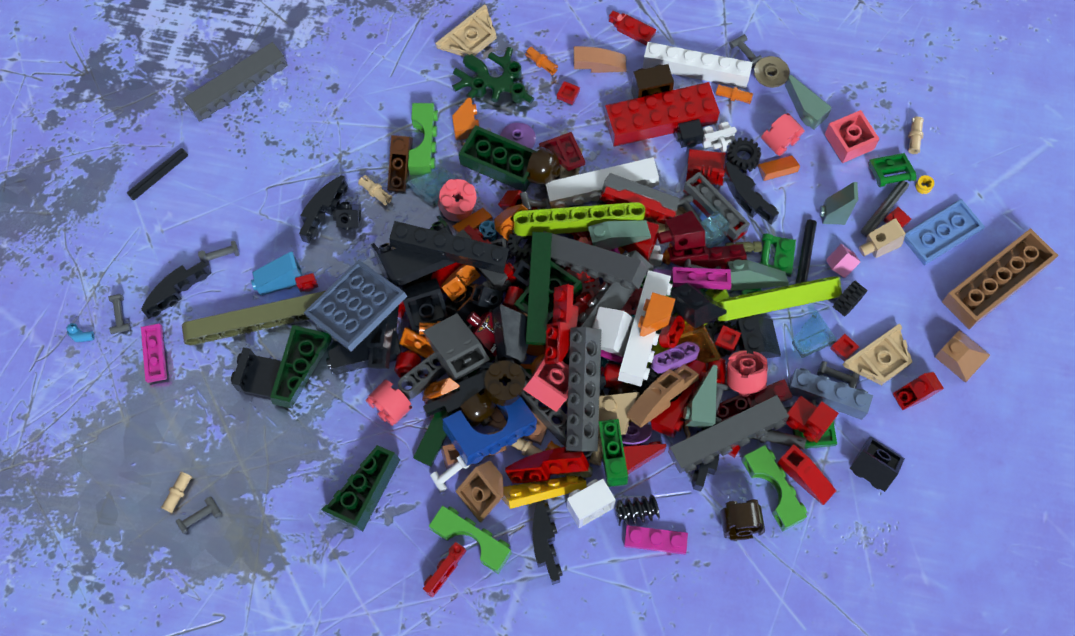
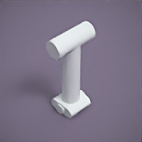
M461 456L457 457L458 462L440 476L437 471L430 475L440 493L447 489L444 482L462 468L467 469L471 466H467Z

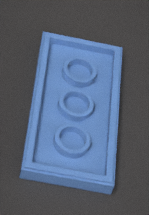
M960 199L905 232L904 241L925 266L982 231L985 226L966 203Z

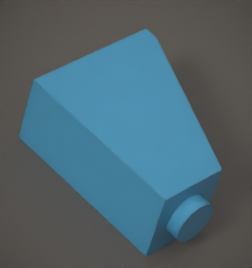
M293 251L253 271L254 279L251 280L254 291L257 290L260 296L297 286L295 278L303 275Z

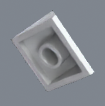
M598 307L592 328L602 329L601 350L624 357L634 322L632 316L622 310Z

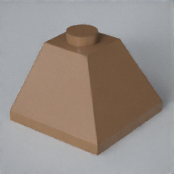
M959 330L937 353L935 358L966 383L990 357V354Z
M491 461L475 467L455 491L479 522H482L504 497L503 475Z

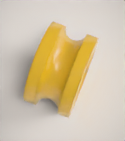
M927 175L921 176L916 182L915 188L921 194H928L934 187V180Z

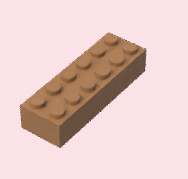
M1030 228L949 292L942 303L968 329H971L1047 268L1059 255Z

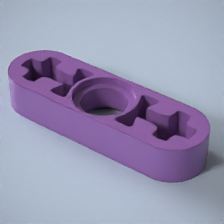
M693 342L682 343L655 355L651 368L660 374L665 373L668 369L674 370L683 364L696 360L700 348Z

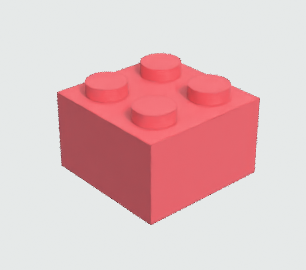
M861 110L829 123L824 134L842 163L874 150L879 141V137Z
M544 356L523 390L557 412L568 398L569 365L563 361L549 365L545 364Z

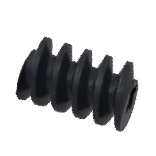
M654 495L649 496V501L645 496H642L641 502L637 497H634L633 503L627 498L625 505L621 500L617 501L616 516L618 526H621V520H624L626 525H629V519L631 518L634 524H637L638 517H640L642 522H645L646 516L649 517L650 521H653L654 515L657 516L658 520L660 519L659 507Z

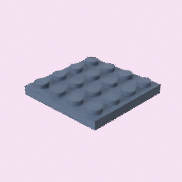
M358 260L304 314L349 351H352L407 295L403 290Z

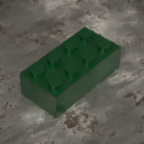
M475 125L459 152V160L462 166L522 192H526L530 181L527 179V177H530V173L527 172L528 162L532 153H537L538 151Z

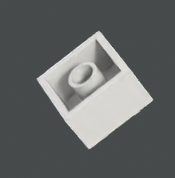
M594 479L586 485L587 488L581 491L577 489L568 495L567 509L578 528L614 509L616 499L604 479L599 481Z

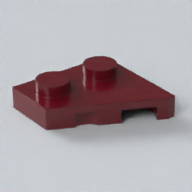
M572 132L539 143V146L552 150L558 156L560 165L568 171L585 165V159Z

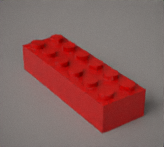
M707 82L605 105L604 117L613 146L615 147L675 133L678 123L699 119L702 127L716 124L720 111L710 83Z

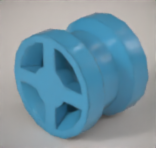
M488 220L480 224L479 231L484 236L482 237L484 241L487 239L490 242L497 240L498 232L495 230L493 221Z

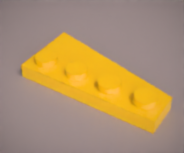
M567 476L549 479V481L510 485L503 487L504 497L502 500L512 509L569 494L577 489L583 490L587 486L586 481L581 476Z

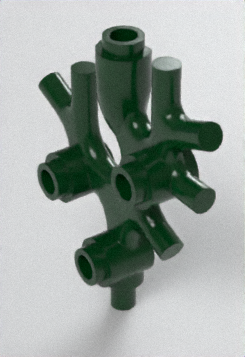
M511 47L506 48L503 57H499L493 52H490L488 55L490 60L503 68V73L499 77L490 76L485 63L472 54H467L464 57L463 64H465L466 68L477 74L476 77H471L458 68H455L453 74L461 79L460 82L452 85L453 90L456 92L464 87H471V90L466 95L468 98L473 99L475 96L483 97L487 91L486 87L493 90L491 97L493 102H498L501 92L510 93L512 100L516 103L525 100L531 104L534 101V97L528 94L529 92L522 83H514L521 79L522 70L520 63L516 61L511 62L513 52Z

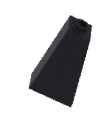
M397 331L392 332L390 362L396 361L397 355L401 353ZM367 337L352 351H349L342 344L329 350V358H326L328 369H332L333 373L337 375L367 368L370 348L366 347Z

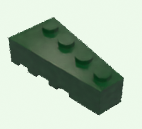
M292 325L270 396L272 404L292 409L332 342L331 336L328 333Z
M377 445L360 464V468L356 473L347 479L348 482L343 488L338 490L328 505L326 504L321 510L329 517L363 532L400 462L399 457L394 452Z

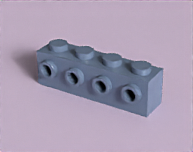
M796 368L788 386L793 396H802L808 401L816 400L817 404H820L822 401L835 411L863 420L868 414L873 395L868 394L864 389L851 388L844 382L831 381L827 376H817L803 368Z

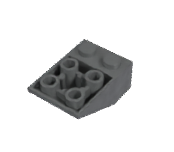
M458 314L423 331L446 374L453 381L479 369L490 360L479 340Z

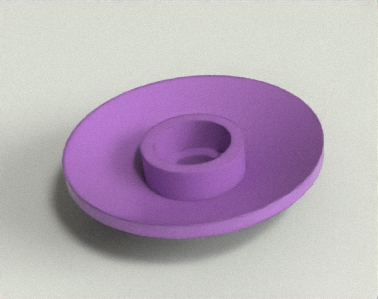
M524 123L509 124L500 134L502 137L531 149L535 145V132L529 125Z
M629 422L626 434L621 435L622 442L633 445L647 441L652 434L651 426L647 423L640 428L634 422Z

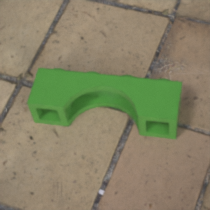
M412 103L411 120L413 128L421 131L424 134V139L418 147L409 150L410 175H432V169H435L436 166L433 153H436L437 149L434 137H437L435 121H438V110H435L434 103Z
M764 445L744 455L741 461L751 478L765 479L775 487L778 493V505L772 515L783 532L804 521L807 518V510L803 503L798 502L793 486L787 483L784 470L778 467L774 461V453Z
M442 505L429 525L430 530L446 541L459 535L474 538L481 547V563L499 574L512 554L511 549H509L510 545L502 539L497 541L492 538L493 534L485 528L482 530L475 527L476 523L467 517L465 519L458 516L459 512L450 506L446 508Z

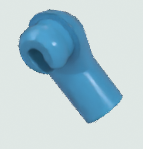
M74 323L66 327L68 336L75 342L93 341L95 339L93 331L82 332Z

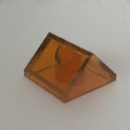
M686 323L676 346L685 342L697 344L700 350L696 360L704 363L721 359L705 326L702 325L694 329L689 323Z

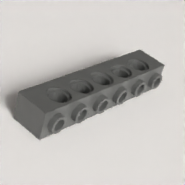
M589 327L570 328L566 450L598 451L602 329Z

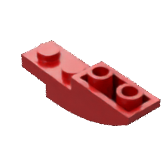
M566 284L554 287L553 323L547 324L545 364L562 362L570 348V328L577 326L579 310L578 306L573 305V285Z
M561 447L527 456L506 467L505 472L512 484L549 481L551 474L588 471L589 463L583 451L568 452L566 447Z

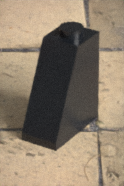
M499 305L491 313L497 359L499 361H511L520 365L524 363L529 345L526 344L527 316L504 305Z

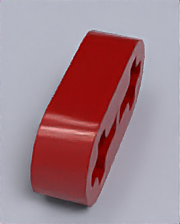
M671 316L668 326L663 327L659 335V343L662 348H674L677 345L685 329V321L682 316Z

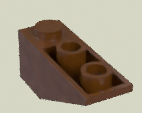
M391 135L387 190L406 192L409 175V150H412L413 145L412 137Z

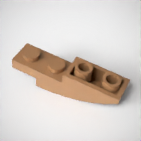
M685 364L675 371L668 369L637 399L627 413V418L640 428L669 408L670 400L699 380V374Z

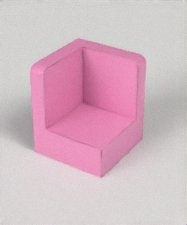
M840 244L826 259L830 268L844 278L860 263L856 254L843 244Z

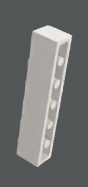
M648 42L643 68L647 69L656 65L668 64L671 74L746 89L753 62Z
M654 157L547 183L546 188L551 209L565 208L571 205L577 206L588 201H599L604 180L609 173L654 188L659 185V175Z
M650 270L647 272L618 381L642 386L643 379H648L650 368L646 367L648 362L652 363L655 351L651 349L652 345H657L659 334L655 331L644 337L640 336L641 328L638 327L641 315L645 316L646 311L643 310L646 299L650 300L652 292L670 296L673 284L669 283L671 278L669 275Z

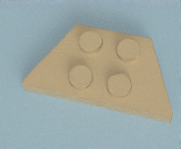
M484 4L435 43L436 48L463 57L467 54L475 56L497 39L487 6Z
M900 324L896 325L846 360L842 365L882 386L912 363L911 355L907 350V342L902 337V326Z
M640 392L599 396V421L619 419L621 435H625L630 420L627 418V413L639 398Z

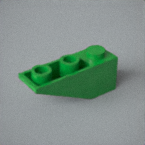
M619 419L599 421L607 486L627 485L628 472Z

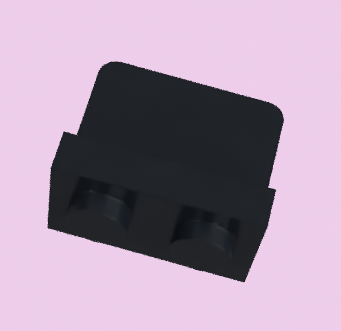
M243 347L242 352L237 357L238 365L236 371L231 375V384L237 391L270 398L281 360L256 356L251 349Z

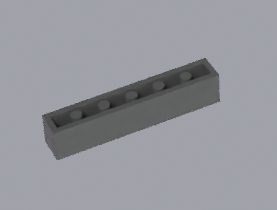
M271 42L183 99L187 107L200 122L217 110L224 108L231 101L238 99L242 94L252 90L256 85L268 80L275 73L282 71L288 66L281 51Z
M552 233L551 261L559 267H570L576 273L581 274V272H585L588 276L595 279L601 277L604 281L611 284L617 282L627 289H631V287L640 288L648 270V267L642 260Z
M636 250L623 254L642 260L648 267V270L652 266ZM606 281L603 282L598 288L599 292L587 303L588 308L578 316L576 327L592 328L598 307L621 310L636 288L631 287V289H627L617 282H614V284Z
M776 395L671 446L668 453L679 473L684 471L689 473L697 468L696 465L702 462L704 465L715 459V456L719 454L724 456L733 451L732 448L737 445L740 447L745 446L755 436L761 438L769 433L768 430L772 428L777 430L785 426L789 414Z

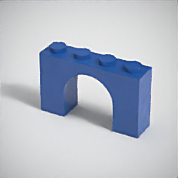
M521 396L511 405L500 406L496 404L505 417L507 424L501 431L495 434H482L475 431L461 411L443 419V430L467 466L472 463H479L483 457L489 454H496L502 447L512 445L519 438L529 436L536 430L537 419Z

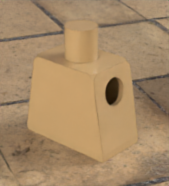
M895 218L869 233L866 243L859 246V250L863 256L872 253L875 258H878L901 247L906 233Z

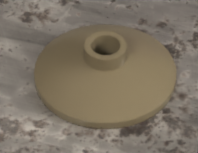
M774 56L760 59L754 67L756 80L763 86L770 88L785 84L790 74L786 62Z

